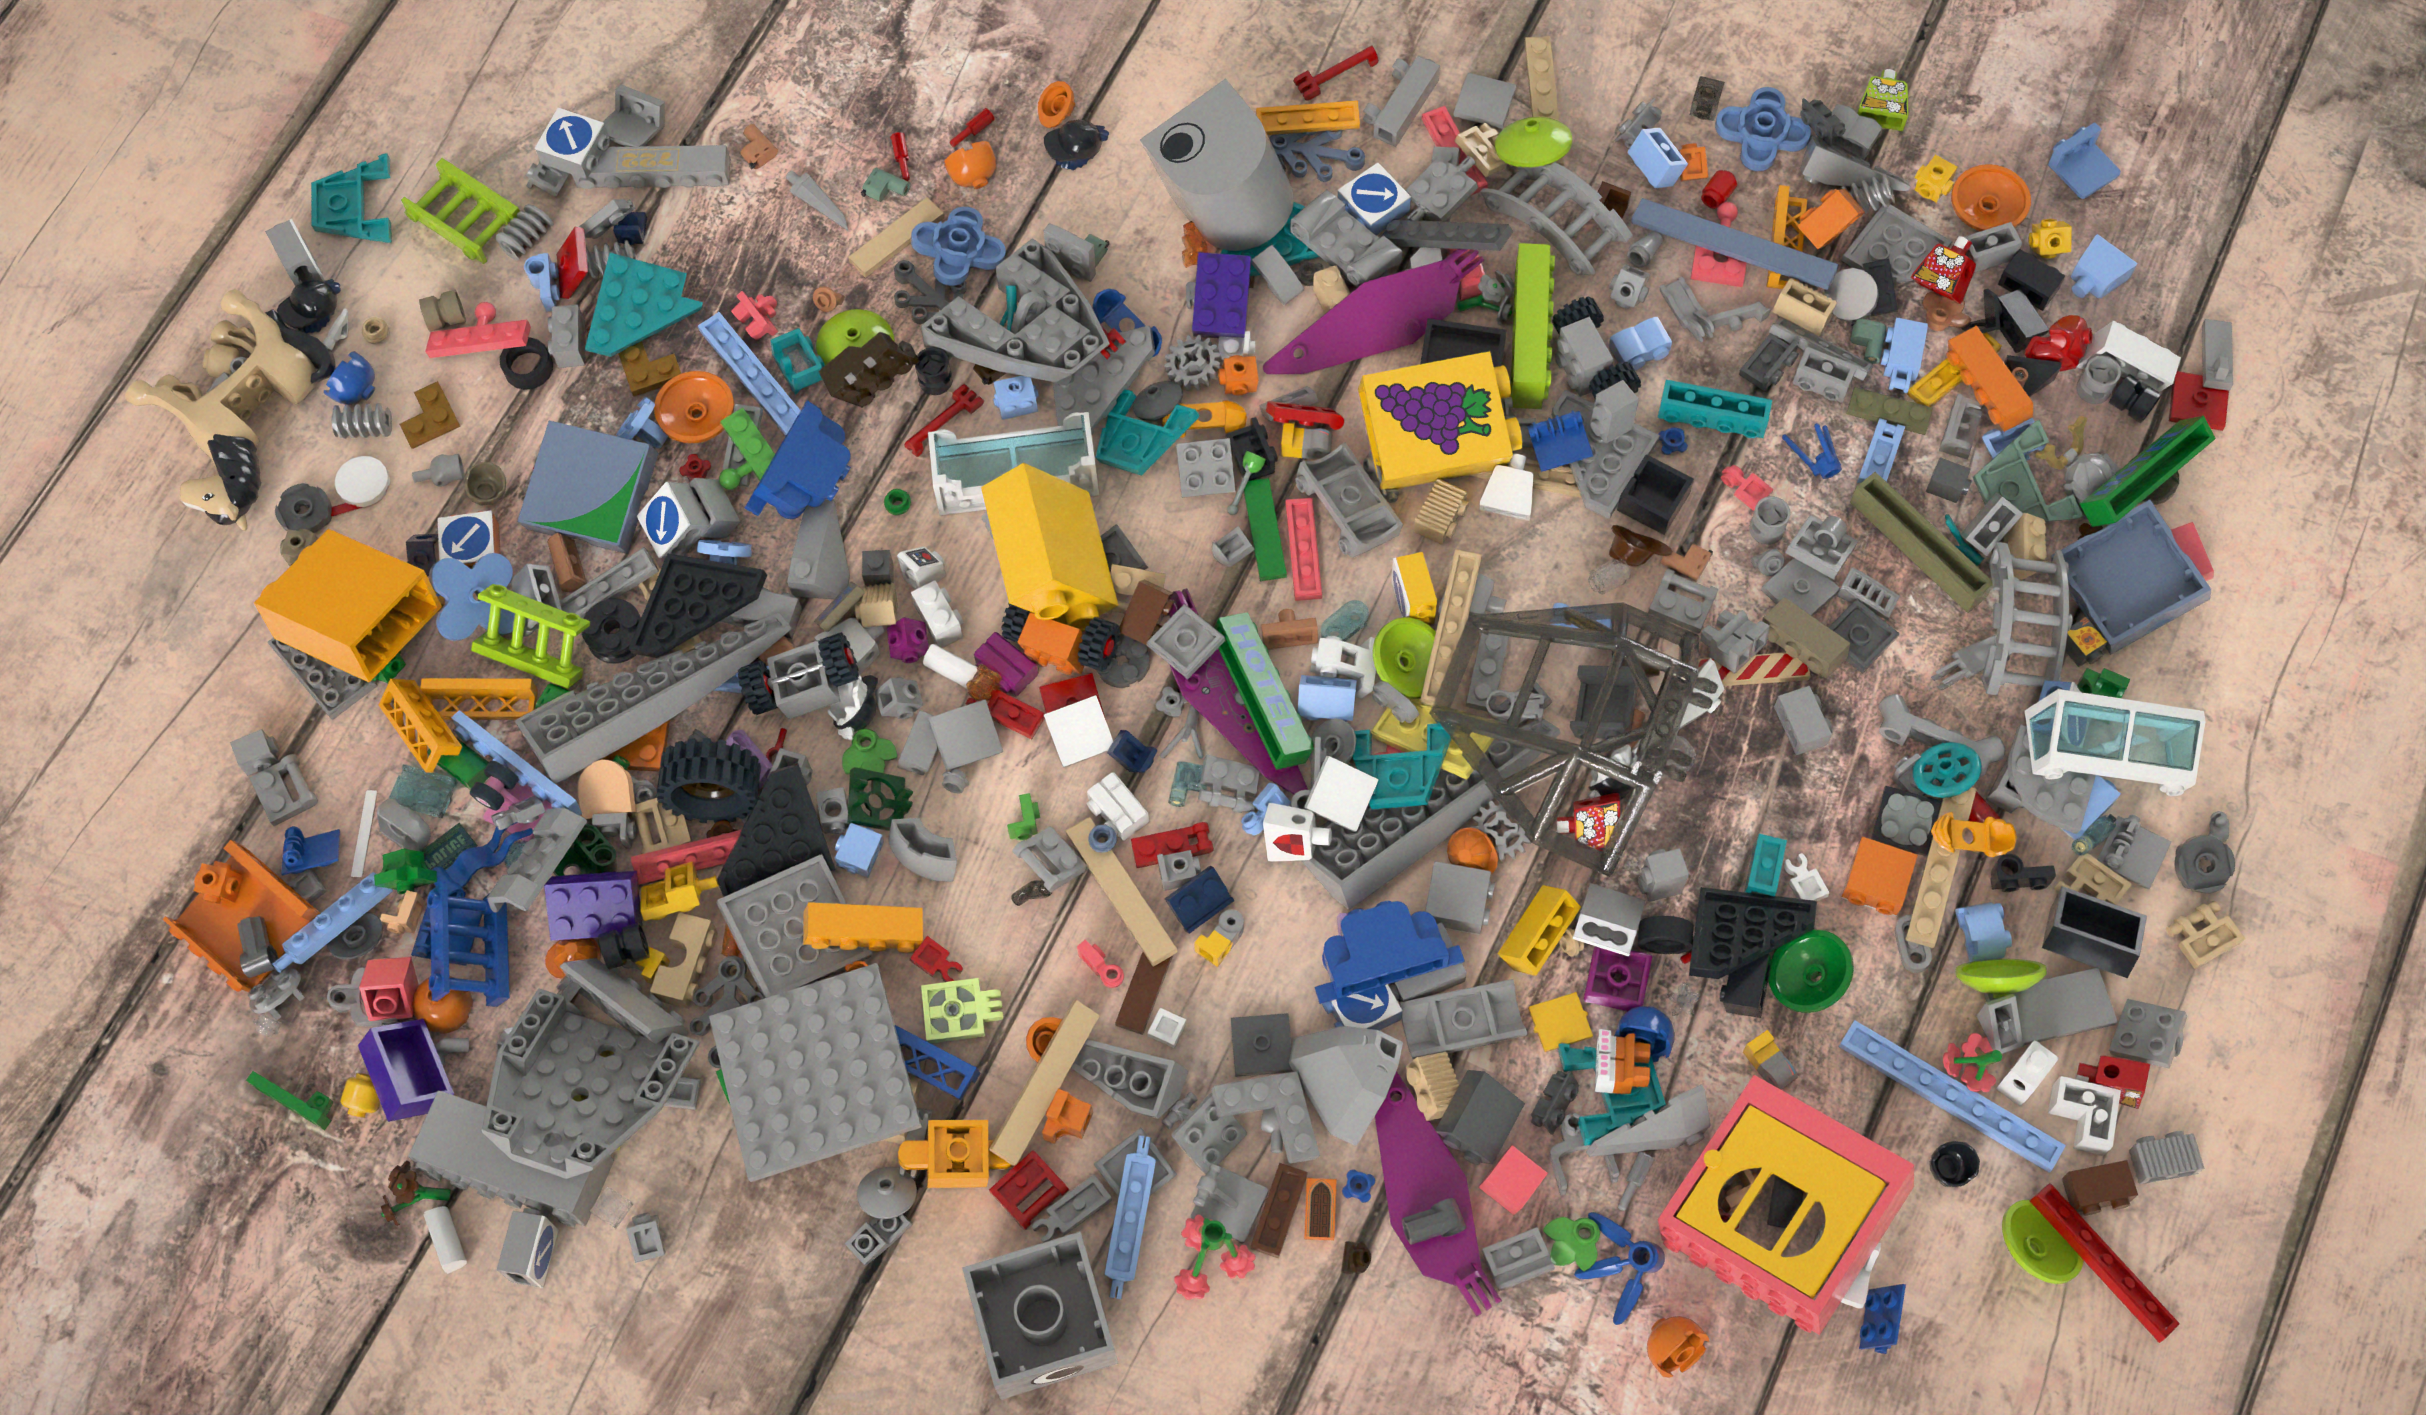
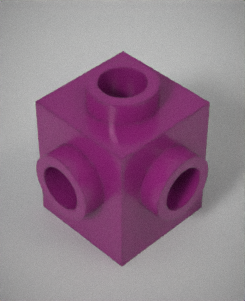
M903 617L896 624L887 628L890 658L902 660L904 663H914L928 651L925 622Z

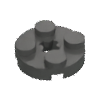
M301 483L286 489L280 496L281 501L278 506L276 505L275 507L276 518L286 531L307 529L315 533L328 525L332 519V506L328 496L321 488L309 486V484ZM305 505L309 508L306 513L297 514L301 511V506Z
M1120 633L1118 635L1120 640L1117 642L1118 648L1114 651L1115 656L1111 658V664L1107 665L1106 670H1097V672L1106 684L1116 688L1130 687L1129 684L1143 680L1149 670L1150 659L1147 645ZM1124 655L1126 659L1130 660L1128 663L1124 662L1122 666H1119L1116 658Z
M2200 835L2189 838L2177 847L2174 866L2177 877L2185 888L2199 893H2213L2223 889L2227 885L2225 883L2229 880L2230 876H2233L2235 858L2231 848L2227 844H2223L2218 838L2210 835ZM2203 856L2205 860H2210L2211 866H2208L2206 869L2207 872H2203V869L2199 868V862Z

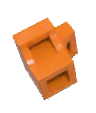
M1058 1088L1045 1114L1047 1121L1042 1131L1043 1139L1053 1144L1065 1135H1072L1082 1139L1093 1115L1092 1105Z

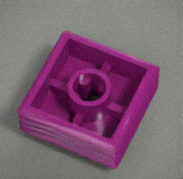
M1594 946L1583 1000L1588 1003L1623 1011L1643 1006L1652 955L1631 950L1629 956ZM1616 973L1621 975L1622 981L1620 983L1615 982L1613 979Z

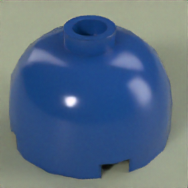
M355 351L348 354L352 358L348 363L342 360L326 384L330 387V390H324L323 392L332 400L344 405L356 404L362 398L367 401L375 391V387L372 386L375 379L374 370L371 364Z
M1650 1006L1635 1007L1627 1011L1621 1017L1614 1035L1625 1038L1628 1034H1635V1042L1650 1044V1056L1653 1062H1658L1662 1056H1665V1059L1669 1057L1675 1037L1671 1020L1663 1012Z

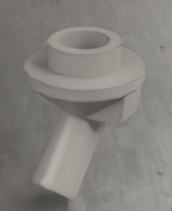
M630 774L633 782L635 804L656 798V787L646 779L638 781Z

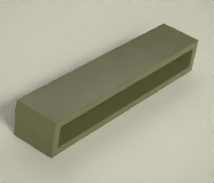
M1874 472L1855 488L1850 503L1961 608L1969 613L1987 598L1993 587L1992 580L1881 476Z

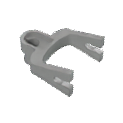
M366 967L358 968L355 971L351 984L335 985L327 993V1000L330 1006L340 1013L350 1010L351 1017L357 1026L379 1027L400 1023L399 1019L396 1018L369 1021L368 1017L363 1014L361 1006L362 995L359 986ZM345 998L342 1003H337L339 999Z
M1573 1113V1116L1568 1114L1561 1125L1563 1142L1556 1144L1550 1150V1160L1560 1196L1566 1195L1567 1182L1559 1160L1569 1153L1588 1149L1592 1145L1584 1146L1578 1125L1581 1115ZM1570 1124L1577 1125V1130L1575 1131V1128L1571 1127ZM1613 1154L1604 1155L1611 1182L1616 1183L1618 1182L1620 1172Z

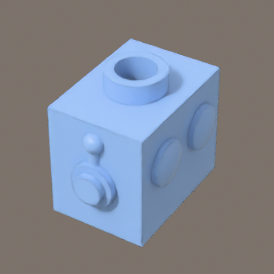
M1017 376L994 382L996 394H994L995 398L993 401L994 405L1000 410L1002 420L1038 412L1036 399L1039 394L1036 386L1032 384L1030 377Z
M850 823L846 834H841L836 843L835 850L838 851L835 856L836 865L846 869L851 874L856 873L868 878L884 843L882 834L874 832L871 828H864Z

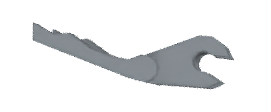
M1683 276L1666 286L1664 284L1660 285L1661 294L1683 329L1688 328L1699 342L1704 341L1702 337L1705 334L1709 338L1714 337L1712 333L1715 332L1712 322L1706 318L1708 317L1706 310L1700 306Z
M1994 635L1954 652L1951 655L1954 661L1936 671L1937 674L1931 678L1936 681L1958 667L1961 671L1942 681L1943 684L1937 687L1940 690H1944L1964 677L1968 679L1983 671L1989 645L1995 646L1996 636Z

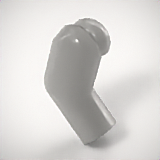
M2217 811L2210 817L2209 835L2218 838L2223 843L2229 837V820L2224 812Z
M444 1038L436 1043L434 1046L442 1065L445 1063V1056L449 1053L468 1052L469 1038Z

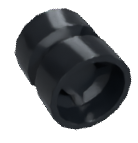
M925 348L918 353L917 357L920 361L915 364L919 386L929 395H941L949 390L953 382L948 356L940 348Z
M2128 374L2114 392L2109 403L2121 411L2127 409L2128 416L2142 423L2157 404L2162 394L2150 386L2142 387V381Z
M639 922L623 927L620 933L615 929L599 934L600 949L609 970L626 965L627 960H631L634 963L650 958L647 939Z

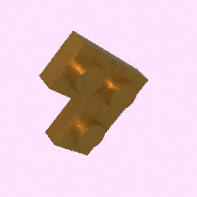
M642 341L618 353L633 397L661 388L670 379L681 374L675 354L649 362Z
M438 381L414 392L423 413L399 424L412 449L461 427Z

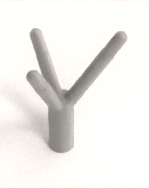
M1192 705L1189 707L1184 728L1160 754L1161 758H1165L1181 739L1183 742H1187L1190 733L1198 757L1203 758L1204 755L1196 731L1199 712Z

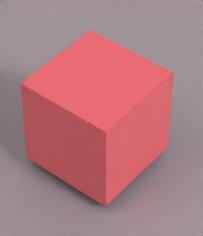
M411 957L367 961L359 988L369 1021L413 1017V994L419 984Z
M1511 1145L1478 1188L1511 1214L1515 1215L1523 1208L1548 1173Z

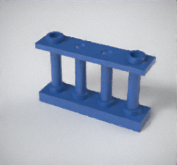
M441 882L430 891L427 898V906L430 908L431 976L429 978V989L432 991V1001L440 1000L450 990L483 993L486 996V1006L498 1007L510 998L507 902H504L498 912H493L488 903V895L483 900L448 896L447 882ZM448 908L481 911L484 915V927L448 923ZM449 935L482 938L485 944V953L449 950ZM449 962L482 965L485 969V981L449 978Z

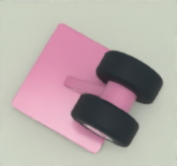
M490 761L484 769L485 775L489 778L485 784L476 782L470 790V795L488 808L483 815V819L494 825L491 818L492 815L509 810V806L535 796L531 791L532 788L527 784L523 787L517 783L519 778L512 770L496 761ZM545 800L542 802L545 811L552 809L549 801ZM544 813L538 815L539 818L531 823L524 824L522 822L511 825L505 832L513 834L529 828L533 830ZM534 834L521 838L520 840L527 843L529 840L534 838Z

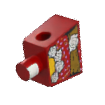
M1958 236L1951 249L1942 244H1936L1910 278L1918 285L1961 305L1976 268V263L1966 256L1972 242Z
M1619 793L1573 802L1574 816L1557 817V834L1574 833L1576 848L1622 853Z
M2100 1056L2097 1066L2079 1062L2076 1080L2121 1090L2119 1104L2139 1109L2146 1089L2150 1064L2110 1056Z

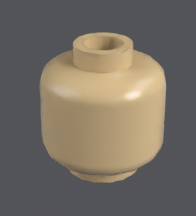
M215 344L211 349L207 348L203 359V369H207L208 375L213 378L220 377L223 372L230 375L232 373L230 364L233 359L240 357L239 349L222 344Z

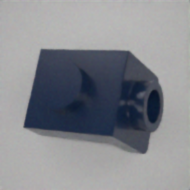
M1120 730L1107 753L1129 772L1144 773L1152 766L1154 756L1158 750L1155 747L1143 745L1127 730Z

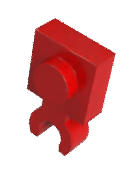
M929 936L923 940L910 957L912 963L931 977L937 971L940 972L944 982L954 981L948 976V970L955 969L959 973L963 971V967L958 962L946 960L950 952Z

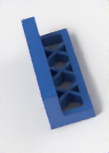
M895 1025L900 1047L905 1046L912 1050L914 1056L913 1059L905 1061L907 1072L961 1100L971 1082L976 1083L981 1074L975 1066ZM929 1059L937 1063L939 1072L926 1075L922 1073L919 1062ZM915 1063L917 1069H915V1068H913V1067H911V1066H909V1065ZM954 1072L964 1077L958 1090L947 1086L946 1074ZM941 1076L942 1083L934 1078Z

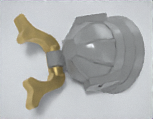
M2079 416L2074 424L2068 426V430L2073 436V442L2070 448L2060 457L2056 458L2055 446L2051 444H2046L2044 450L2035 454L2036 458L2045 459L2052 468L2058 470L2065 467L2068 468L2065 473L2066 483L2063 486L2067 497L2072 494L2074 495L2080 511H2083L2080 503L2120 470L2107 453H2084L2079 456L2083 450V432L2088 420L2083 416Z

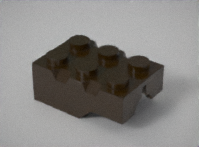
M879 332L861 348L848 346L818 372L831 397L863 408L873 401L876 397L875 392L890 388L897 374L903 375L908 373L912 366L920 360L910 343L901 341L898 346L888 334Z

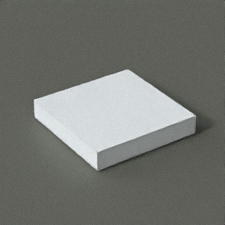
M1097 696L1044 714L1063 767L1106 752L1113 743Z
M1326 756L1304 808L1356 832L1378 779L1330 756Z

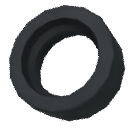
M528 337L526 346L505 348L500 355V367L507 381L515 388L523 390L537 388L550 378L553 371V361L545 344L535 338ZM525 353L540 355L541 363L534 371L527 374H518L512 371L511 366L519 356Z
M1662 915L1644 918L1638 925V946L1642 950L1657 954H1680L1687 952L1693 946L1694 925L1687 919L1675 916Z

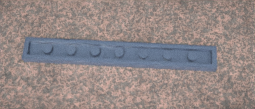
M1644 198L1641 199L1632 216V224L1826 290L1829 289L1838 270L1839 264Z

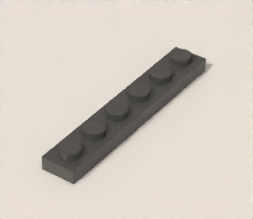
M1392 220L1380 238L1385 236L1396 246L1500 251L1512 235L1513 230L1509 224Z

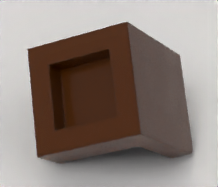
M1602 181L1598 193L1602 196L1599 201L1609 211L1614 209L1620 218L1623 219L1629 207L1631 192Z

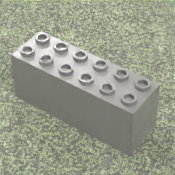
M438 1090L408 1156L416 1163V1169L423 1171L424 1176L436 1181H440L441 1177L451 1181L450 1184L462 1190H467L469 1186L478 1190L477 1194L494 1200L496 1195L504 1199V1203L509 1206L521 1209L522 1205H525L528 1208L540 1211L541 1216L546 1218L551 1214L559 1218L558 1221L570 1227H575L576 1223L583 1226L587 1225L614 1162L611 1156H608L594 1170L568 1179L512 1161L482 1133L486 1106ZM557 1139L547 1141L545 1145L554 1147L561 1142Z

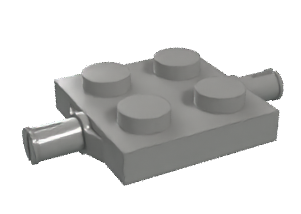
M1439 156L1405 190L1411 196V201L1417 206L1407 219L1419 221L1424 215L1434 217L1440 222H1445L1478 189L1477 182L1466 175V172L1476 164L1474 159L1467 156L1459 166H1456Z

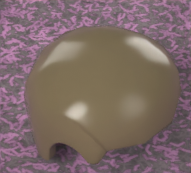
M479 462L467 471L464 486L465 493L476 504L493 505L502 499L505 493V474L499 466L491 462Z

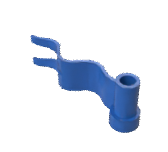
M497 826L488 844L481 847L468 848L463 851L447 870L442 866L433 868L432 870L437 871V882L433 884L437 886L441 882H447L448 896L465 898L466 893L463 887L470 881L472 876L484 867H493L501 864L507 858L512 844L521 838L533 834L532 828L509 835L504 839L500 849L496 852L501 836L507 829L499 830Z

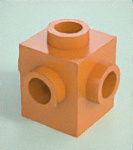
M1234 355L1224 358L1223 367L1218 369V380L1220 385L1224 384L1225 394L1240 396L1257 391L1259 379L1255 356L1242 357Z
M214 861L213 865L202 863L200 870L195 876L193 891L204 895L203 900L220 904L221 900L235 903L243 875L230 870L232 865L219 861Z

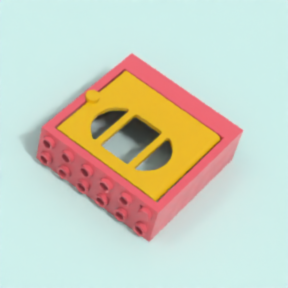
M1753 1075L1658 1218L1661 1239L1665 1247L1675 1253L1681 1251L1689 1256V1260L1697 1267L1704 1269L1706 1266L1716 1272L1715 1276L1722 1282L1729 1285L1731 1283L1736 1284L1742 1288L1741 1291L1747 1297L1753 1300L1761 1299L1769 1304L1768 1308L1777 1315L1783 1317L1786 1314L1796 1320L1795 1324L1808 1333L1814 1331L1820 1335L1914 1188V1164ZM1750 1168H1761L1762 1170L1728 1222L1724 1223L1718 1211L1719 1194L1724 1184L1740 1171ZM1775 1174L1803 1190L1808 1195L1774 1248L1768 1251L1739 1234L1735 1229L1770 1175ZM1885 1187H1887L1886 1190L1884 1191V1193L1882 1194V1196L1880 1197L1879 1201L1877 1202V1204H1876L1875 1207L1873 1208L1872 1212L1870 1213V1215H1869L1868 1218L1866 1219L1865 1223L1863 1224V1226L1861 1227V1229H1860L1859 1232L1857 1233L1856 1237L1854 1238V1240H1853L1852 1243L1850 1244L1849 1248L1847 1249V1251H1846L1845 1254L1843 1255L1842 1259L1840 1260V1262H1839L1838 1265L1836 1266L1835 1270L1833 1271V1273L1831 1274V1276H1830L1829 1279L1827 1280L1826 1284L1824 1285V1287H1823L1822 1290L1820 1291L1819 1295L1817 1296V1298H1816L1815 1301H1814L1813 1299H1814V1297L1816 1296L1817 1292L1819 1291V1289L1821 1288V1286H1822L1823 1283L1825 1282L1826 1278L1828 1277V1275H1829L1830 1272L1832 1271L1833 1267L1835 1266V1264H1836L1837 1261L1839 1260L1840 1256L1842 1255V1253H1843L1844 1250L1846 1249L1847 1245L1849 1244V1242L1851 1241V1239H1852L1853 1236L1855 1235L1856 1231L1858 1230V1228H1859L1860 1225L1862 1224L1863 1220L1865 1219V1217H1866L1867 1214L1869 1213L1870 1209L1872 1208V1206L1874 1205V1203H1875L1876 1200L1878 1199V1197H1879V1195L1881 1194V1192L1883 1191V1189H1884ZM1820 1202L1825 1213L1826 1222L1823 1235L1818 1243L1801 1255L1782 1257V1253L1814 1204Z

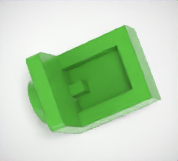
M1030 793L1019 795L1023 821L1007 825L1010 839L1027 840L1032 835L1038 834L1035 819L1041 817L1038 802L1032 803Z

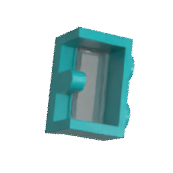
M800 328L770 340L772 357L795 395L802 388L823 380L818 371L825 366L819 355L816 356L814 354V347L808 336L804 337Z

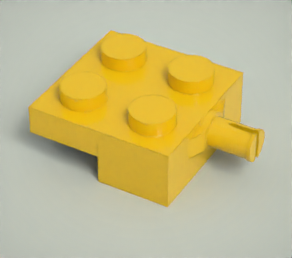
M693 861L665 869V880L641 887V914L643 920H660L674 912L693 910L696 906L700 905V894L702 891L719 887L716 875L699 880Z

